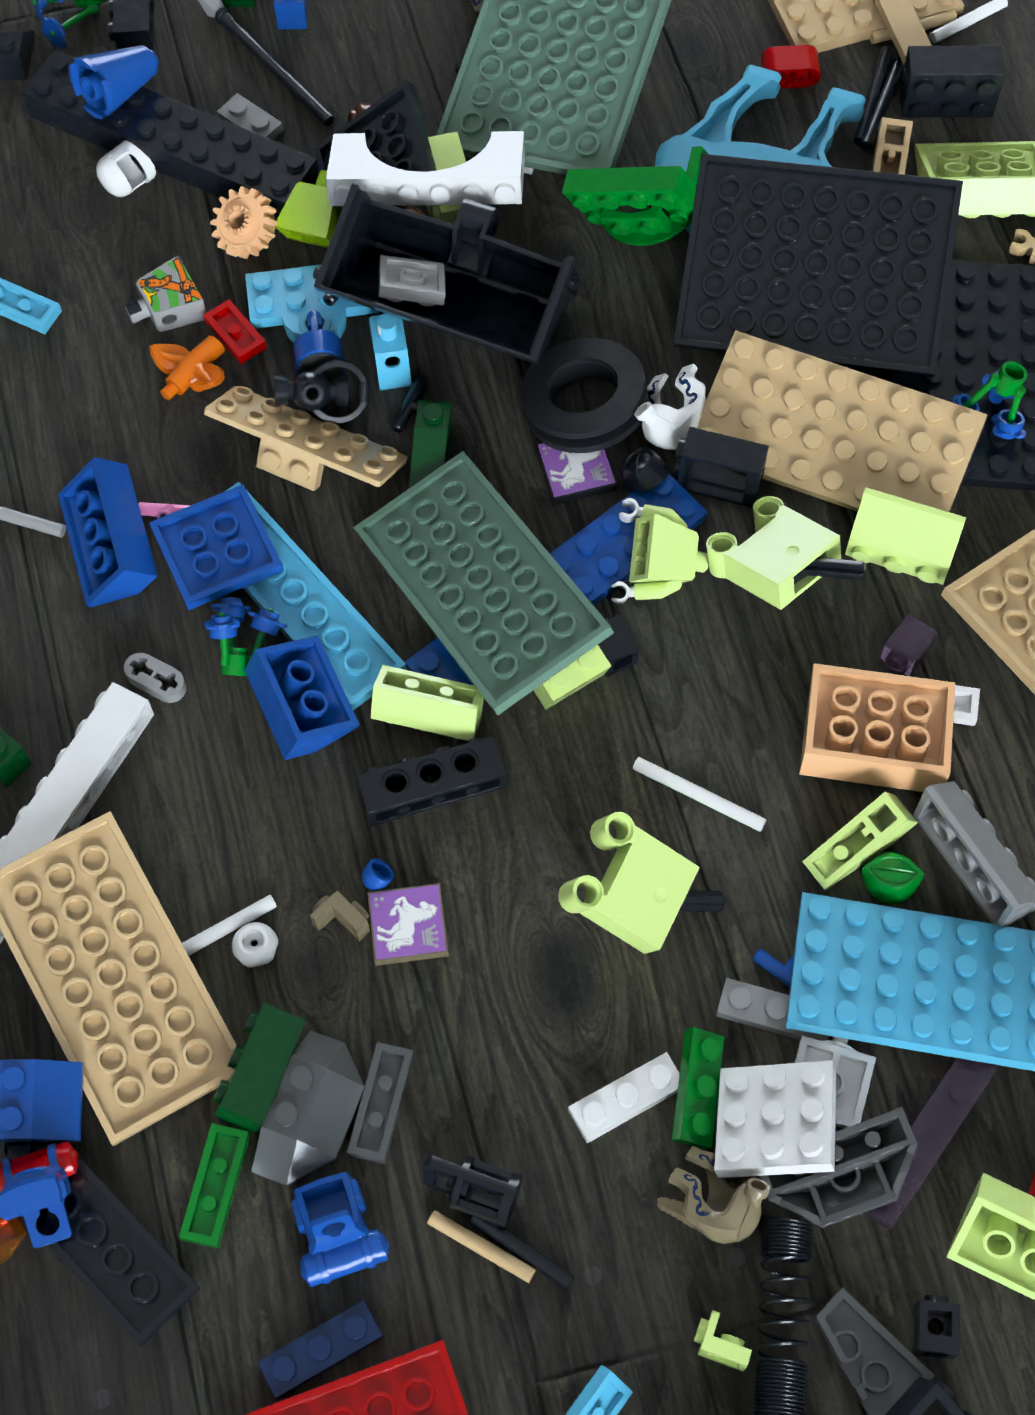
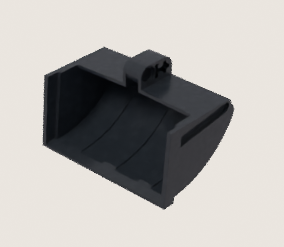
M352 183L314 287L324 293L538 365L539 360L548 350L563 321L570 299H575L581 281L575 259L572 256L568 255L560 263L496 239L500 215L495 207L465 198L460 206L455 223L452 224L374 201L366 191L361 190L359 185ZM380 255L444 263L446 292L444 306L436 304L434 306H423L418 302L405 300L392 302L386 298L379 297Z

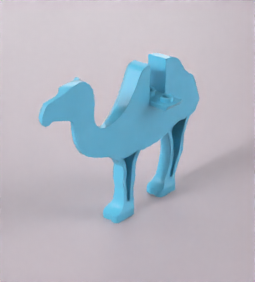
M750 64L743 73V78L734 87L711 102L704 119L686 133L675 135L660 145L656 153L655 167L681 166L686 172L692 147L703 146L709 155L832 167L828 163L825 154L831 147L833 134L840 123H855L861 120L866 99L861 94L840 88H831L818 118L808 128L802 141L790 151L760 143L731 142L736 122L742 114L757 101L776 98L781 87L779 82L782 77L778 72ZM690 224L688 227L685 228L686 231H687L689 234H690L691 224Z

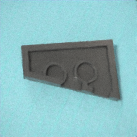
M843 1287L814 1318L867 1415H885L919 1377L931 1380L935 1376Z

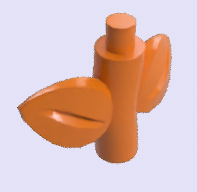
M212 335L205 338L191 351L177 344H153L149 346L151 357L156 366L162 372L169 375L165 379L167 385L160 391L161 395L169 401L176 394L183 395L189 387L195 392H202L220 385L225 379L222 368L212 364L225 352V348Z

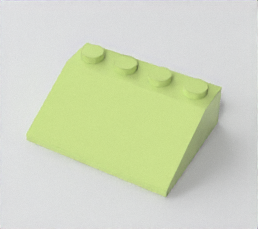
M1035 141L915 144L914 151L918 176L963 181L958 215H962L965 218H977L980 215H994L1006 218L1011 216V214H1024L1029 217H1035Z

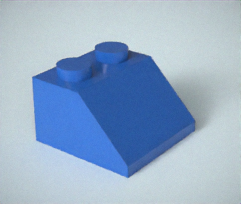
M40 1059L0 1060V1141H81L84 1063Z

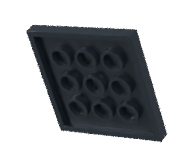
M407 80L333 133H365L366 145L369 151L379 161L391 167L416 172L437 171L415 87ZM333 134L314 148L319 171H327ZM395 205L394 207L405 209L409 205Z

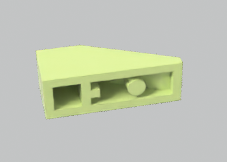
M884 792L802 862L823 889L827 890L874 856L890 847L918 822L896 795Z

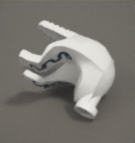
M695 364L683 367L675 380V387L684 395V407L677 410L661 403L660 392L669 377L664 373L654 376L651 383L647 386L648 402L640 405L634 412V416L639 421H642V430L645 438L657 447L676 450L679 439H686L689 427L698 428L707 398L705 396V384L695 379V373L698 369Z

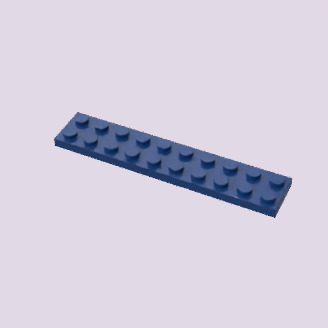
M670 474L659 485L644 493H630L550 553L593 606L616 589L611 588L614 583L626 582L630 577L636 519L630 523H625L619 519L620 512L626 514L634 512L632 508L622 506L623 500L632 498L638 502L639 507H644L645 504L671 508L684 520L688 529L694 530L708 519V512ZM438 638L405 661L408 671L473 685Z

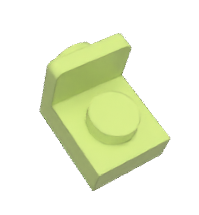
M712 1310L709 1320L701 1318L694 1342L701 1344L698 1355L744 1372L752 1350L745 1348V1342L729 1334H722L721 1338L713 1336L720 1313Z

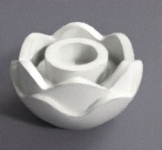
M251 922L242 926L235 933L232 941V951L234 956L244 966L253 968L271 962L279 942L276 933L268 925L260 922ZM257 941V946H252V942Z

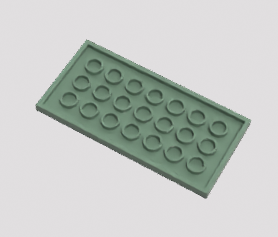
M464 451L353 527L364 544L497 716L614 633L609 623Z

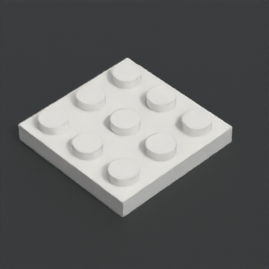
M834 1061L720 1068L714 1171L717 1177L834 1172L836 1066Z

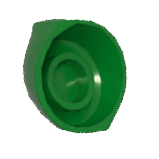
M891 851L874 856L863 866L861 876L867 890L874 898L887 904H899L906 902L912 897L923 880L924 871L909 857L902 853Z

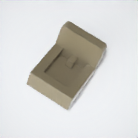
M338 891L330 897L324 896L312 909L313 913L310 917L313 926L318 931L335 917L359 942L370 933L367 921L369 915L357 901L352 903L347 901Z

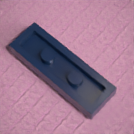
M362 1300L259 1360L258 1364L275 1398L278 1400L379 1341L383 1336L366 1303Z

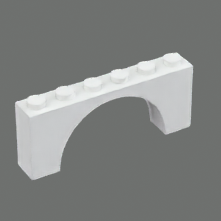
M524 131L492 132L486 147L471 160L452 168L428 172L402 170L379 161L367 148L365 133L333 134L326 175L329 206H344L352 183L359 185L361 190L366 191L372 200L391 206L461 205L465 198L486 205L522 204L525 165Z

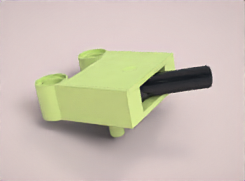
M774 496L762 497L754 503L755 534L740 546L737 545L736 537L727 532L715 533L706 542L709 571L713 576L730 580L780 610L821 577L863 580L866 575L865 562L841 559L840 535L784 506L782 500Z
M615 812L595 821L590 830L591 840L597 848L601 850L617 849L602 881L600 882L591 875H583L564 883L558 893L559 902L567 912L582 914L644 954L661 949L678 912H721L725 904V897H723L721 891L689 890L700 867L635 826L632 818L623 812ZM609 824L616 830V839L609 833ZM578 886L585 893L584 903L577 896L576 890Z

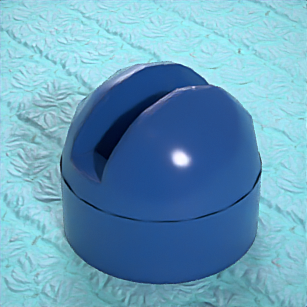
M371 859L364 867L361 879L367 889L377 891L385 888L393 879L394 874L390 866L384 861Z

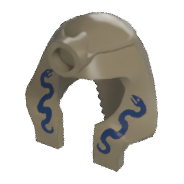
M692 1146L686 1154L685 1160L705 1168L709 1183L707 1202L705 1203L702 1198L701 1181L699 1178L676 1167L670 1175L668 1183L679 1187L686 1194L684 1203L675 1199L670 1200L667 1197L657 1198L658 1208L661 1211H665L666 1214L676 1217L677 1220L699 1231L714 1242L728 1244L743 1241L755 1231L762 1215L761 1203L763 1199L768 1197L770 1191L769 1184L759 1178H750L738 1186L730 1177L718 1178L714 1171L715 1153Z

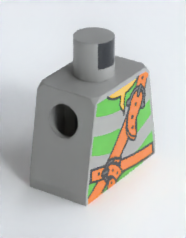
M179 256L174 257L139 278L135 284L140 299L125 305L132 323L150 317L156 330L160 332L204 321L203 315L206 314L204 301Z

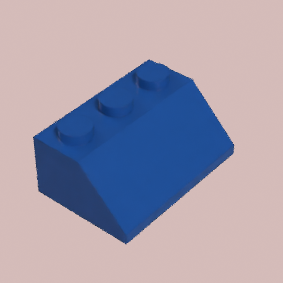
M318 635L255 650L244 671L284 760L315 753L358 728L359 722Z

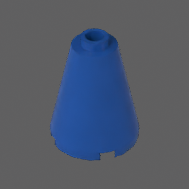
M141 45L79 56L69 66V76L76 96L82 94L87 102L83 107L93 117L103 119L110 116L157 74L158 58L151 49Z

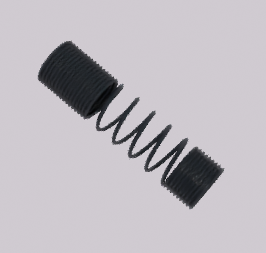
M767 1218L762 1221V1253L760 1255L765 1260L760 1263V1266L764 1271L780 1277L766 1279L759 1284V1287L763 1292L779 1298L766 1300L760 1303L758 1308L762 1313L781 1320L767 1321L757 1327V1330L762 1335L779 1341L762 1344L756 1349L757 1353L764 1358H758L755 1361L757 1363L755 1365L757 1367L755 1369L756 1381L754 1382L756 1384L754 1386L756 1388L754 1390L756 1398H754L755 1411L753 1413L755 1415H805V1405L807 1404L805 1402L807 1400L805 1398L807 1396V1390L805 1389L807 1387V1363L794 1359L773 1357L761 1352L760 1349L771 1346L809 1344L807 1341L769 1334L761 1330V1328L773 1324H808L810 1322L807 1319L774 1314L764 1310L762 1306L777 1302L810 1301L809 1298L793 1297L770 1291L764 1288L763 1285L782 1280H811L807 1276H794L771 1270L765 1267L764 1264L769 1261L786 1263L810 1261L812 1259L813 1225L808 1221L796 1218Z

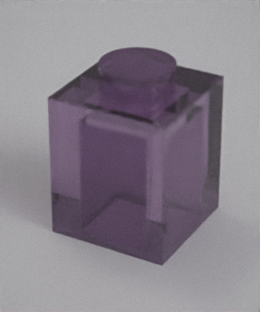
M908 613L886 641L880 659L884 660L886 665L893 671L911 676L932 648L938 632Z

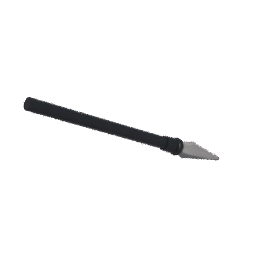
M198 0L208 16L215 18L217 23L221 24L241 41L324 125L329 126L334 122V116L239 24V21L228 8L224 7L221 0Z

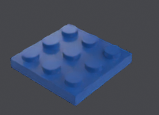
M244 484L149 522L188 611L284 571L283 565Z

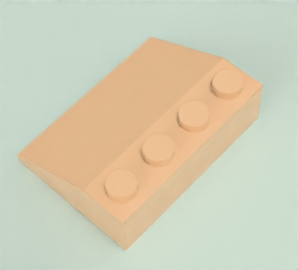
M814 663L799 775L924 792V789L932 784L946 783L951 772L955 682Z

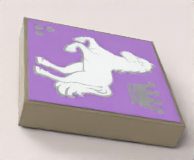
M440 883L367 892L376 966L449 956Z

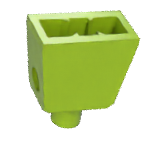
M326 170L320 171L315 185L298 182L293 188L276 220L278 225L275 226L286 238L328 248L343 206H329Z

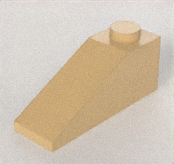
M881 118L872 171L905 175L913 121Z

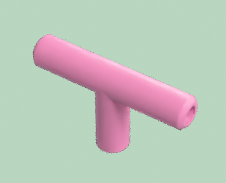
M147 502L138 503L141 516H157L158 519L191 506Z

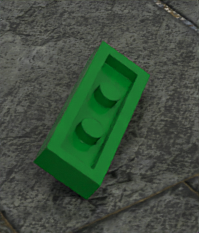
M696 1027L685 1029L672 1141L691 1147L694 1146L701 1150L712 1148L724 1036Z
M211 1123L179 1235L182 1241L219 1249L250 1139L249 1131Z

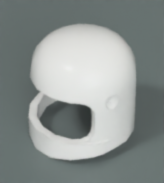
M126 140L104 155L96 165V173L100 183L110 194L116 197H125L131 194L142 184L154 179L156 175V170L151 160L139 148ZM129 154L137 159L145 174L135 165Z

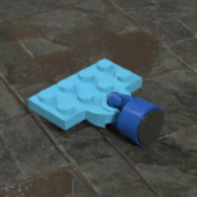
M322 264L245 274L250 323L255 329L284 326L287 337L294 343L295 366L298 375L303 371L314 370L319 364L328 360H344L341 337L346 330L347 317L378 313V310L339 298L333 306L326 305L323 301V296L326 293L314 287L316 279L313 277L315 268L321 267ZM331 367L324 370L322 374L331 382L343 373L345 367Z

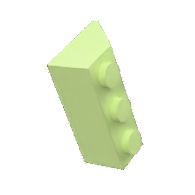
M866 487L845 555L853 557L856 561L870 562L883 566L894 573H906L916 576L927 583L943 585L966 517Z
M983 1173L966 1206L947 1253V1258L1035 1300V1197Z

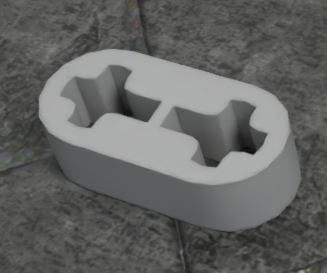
M135 653L126 659L124 672L129 683L134 687L167 703L177 702L185 695L187 691L186 683L182 673L176 668L146 653ZM145 665L148 673L151 674L149 676L144 672H139L136 676L134 669L136 667L141 669ZM159 680H162L169 684L173 680H175L177 687L175 689L173 687H169L165 691L162 682Z

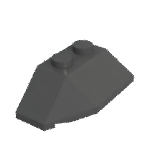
M310 1030L291 1055L267 1116L261 1126L251 1170L253 1174L289 1186L297 1182L298 1179L312 1174L337 1160L365 1088L344 1042Z
M903 1107L835 1132L834 1172L763 1175L760 1178L770 1186L768 1194L770 1202L824 1228L896 1201L914 1158L918 1143Z

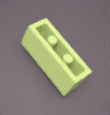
M382 665L373 686L371 719L468 741L475 738L478 730L484 698L474 685Z

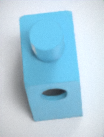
M386 313L371 316L369 324L380 391L412 386L402 319ZM397 357L398 364L394 366L386 365V359Z

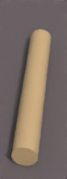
M951 10L919 20L924 30H928L957 19L955 10ZM887 28L870 33V42L872 44L892 39Z
M434 1210L427 1222L428 1225L525 1282L530 1283L536 1272L535 1268L438 1211Z

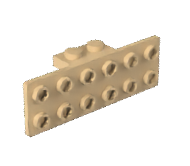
M234 386L205 407L204 415L261 438L256 464L257 468L312 491L320 487L324 465L380 487L407 462V456L399 453L393 447L379 445L368 440L364 435L353 434L343 430L335 423L316 419L306 411L295 410L285 405L275 406L273 398L258 395L250 388L244 386Z

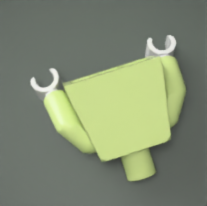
M632 498L622 501V506L630 507L634 512L631 514L620 512L619 519L625 523L633 522L636 519L629 582L635 584L634 587H628L624 582L614 583L611 588L622 587L626 592L625 597L621 599H611L614 603H624L628 597H635V600L662 599L680 590L683 582L693 581L695 571L703 573L708 569L707 553L697 551L699 541L697 532L688 529L687 524L673 509L645 504L644 507H639L638 502Z

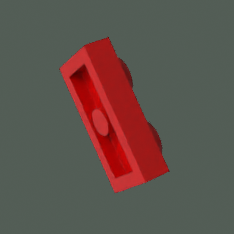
M230 299L203 315L205 324L240 364H243L267 348L265 339Z

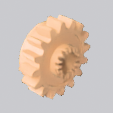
M243 186L240 187L239 192L231 189L229 190V199L219 198L222 204L221 208H213V212L218 216L217 219L210 221L211 225L217 227V230L212 233V237L219 239L217 246L226 250V253L229 255L239 256L244 259H248L249 254L257 257L259 256V251L263 248L268 249L269 242L272 238H275L274 231L278 222L275 221L274 214L277 211L269 206L271 199L262 195V192L253 188L250 190Z

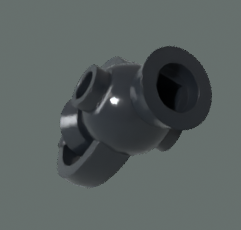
M332 359L319 364L314 370L303 371L296 376L294 381H289L287 376L275 373L274 404L275 406L288 404V400L293 399L297 406L303 410L313 411L319 418L327 422L345 423L356 418L364 410L367 403L370 402V382H368L363 371L352 362ZM331 367L348 368L360 379L357 382V402L360 403L353 411L341 416L330 415L321 410L329 400L335 401L336 405L348 407V375L338 377L335 382L330 383L322 372ZM314 387L316 391L313 394L306 393L307 389Z

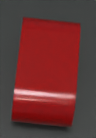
M775 46L766 49L761 54L762 68L776 71L782 77L779 82L780 89L810 87L817 84L821 79L818 51L814 46Z

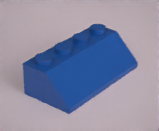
M94 457L58 493L85 603L88 607L137 595L158 577L128 465Z

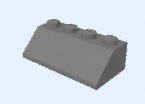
M955 781L932 784L926 787L913 816L991 923L1000 925L1002 928L1010 926L1035 910L1034 880L1023 874L1018 867V861L1014 853L1009 848H1004L996 838L993 825L986 818L982 819L974 808V802L969 793L963 789L961 790Z

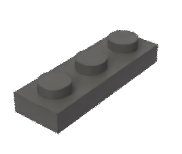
M377 1042L348 1146V1156L386 1164L414 1058V1050Z

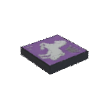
M543 442L536 444L537 456L553 505L617 490V481L606 449L589 453H569L553 449Z

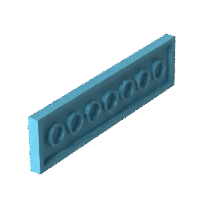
M240 482L236 483L235 485H233L232 487H230L228 490L240 486L241 483H240ZM247 491L283 565L284 571L243 589L260 608L266 610L272 608L274 613L280 615L278 621L288 626L287 628L280 627L279 629L290 642L318 635L352 710H355L372 697L373 686L382 665L407 670L406 664Z

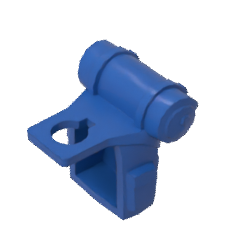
M347 1172L318 1179L294 1190L295 1199L291 1204L295 1224L300 1234H306L309 1250L308 1253L301 1256L300 1272L302 1278L305 1279L311 1288L323 1283L324 1285L329 1284L337 1278L368 1267L371 1269L376 1267V1264L388 1261L389 1243L384 1234L378 1229L369 1231L362 1215L367 1210L365 1199L356 1179H351Z

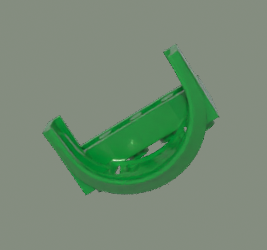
M703 146L692 147L686 172L681 166L568 169L562 193L590 223L603 225L605 230L616 240L633 246L654 245L676 236L691 224L701 156L708 153ZM647 205L654 206L647 210L633 213L615 210L619 206H631L636 209H645ZM661 208L667 210V212L670 214V219L666 216V214L662 211Z

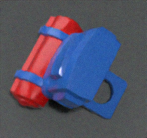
M68 1141L60 1144L52 1143L45 1149L15 1159L9 1157L3 1159L0 1163V1218H4L7 1221L23 1216L34 1248H40L67 1239L72 1235L64 1200L71 1193L68 1177L77 1173L79 1155ZM48 1207L49 1212L54 1213L59 1219V1228L52 1235H44L37 1228L36 1222L41 1215L40 1210Z

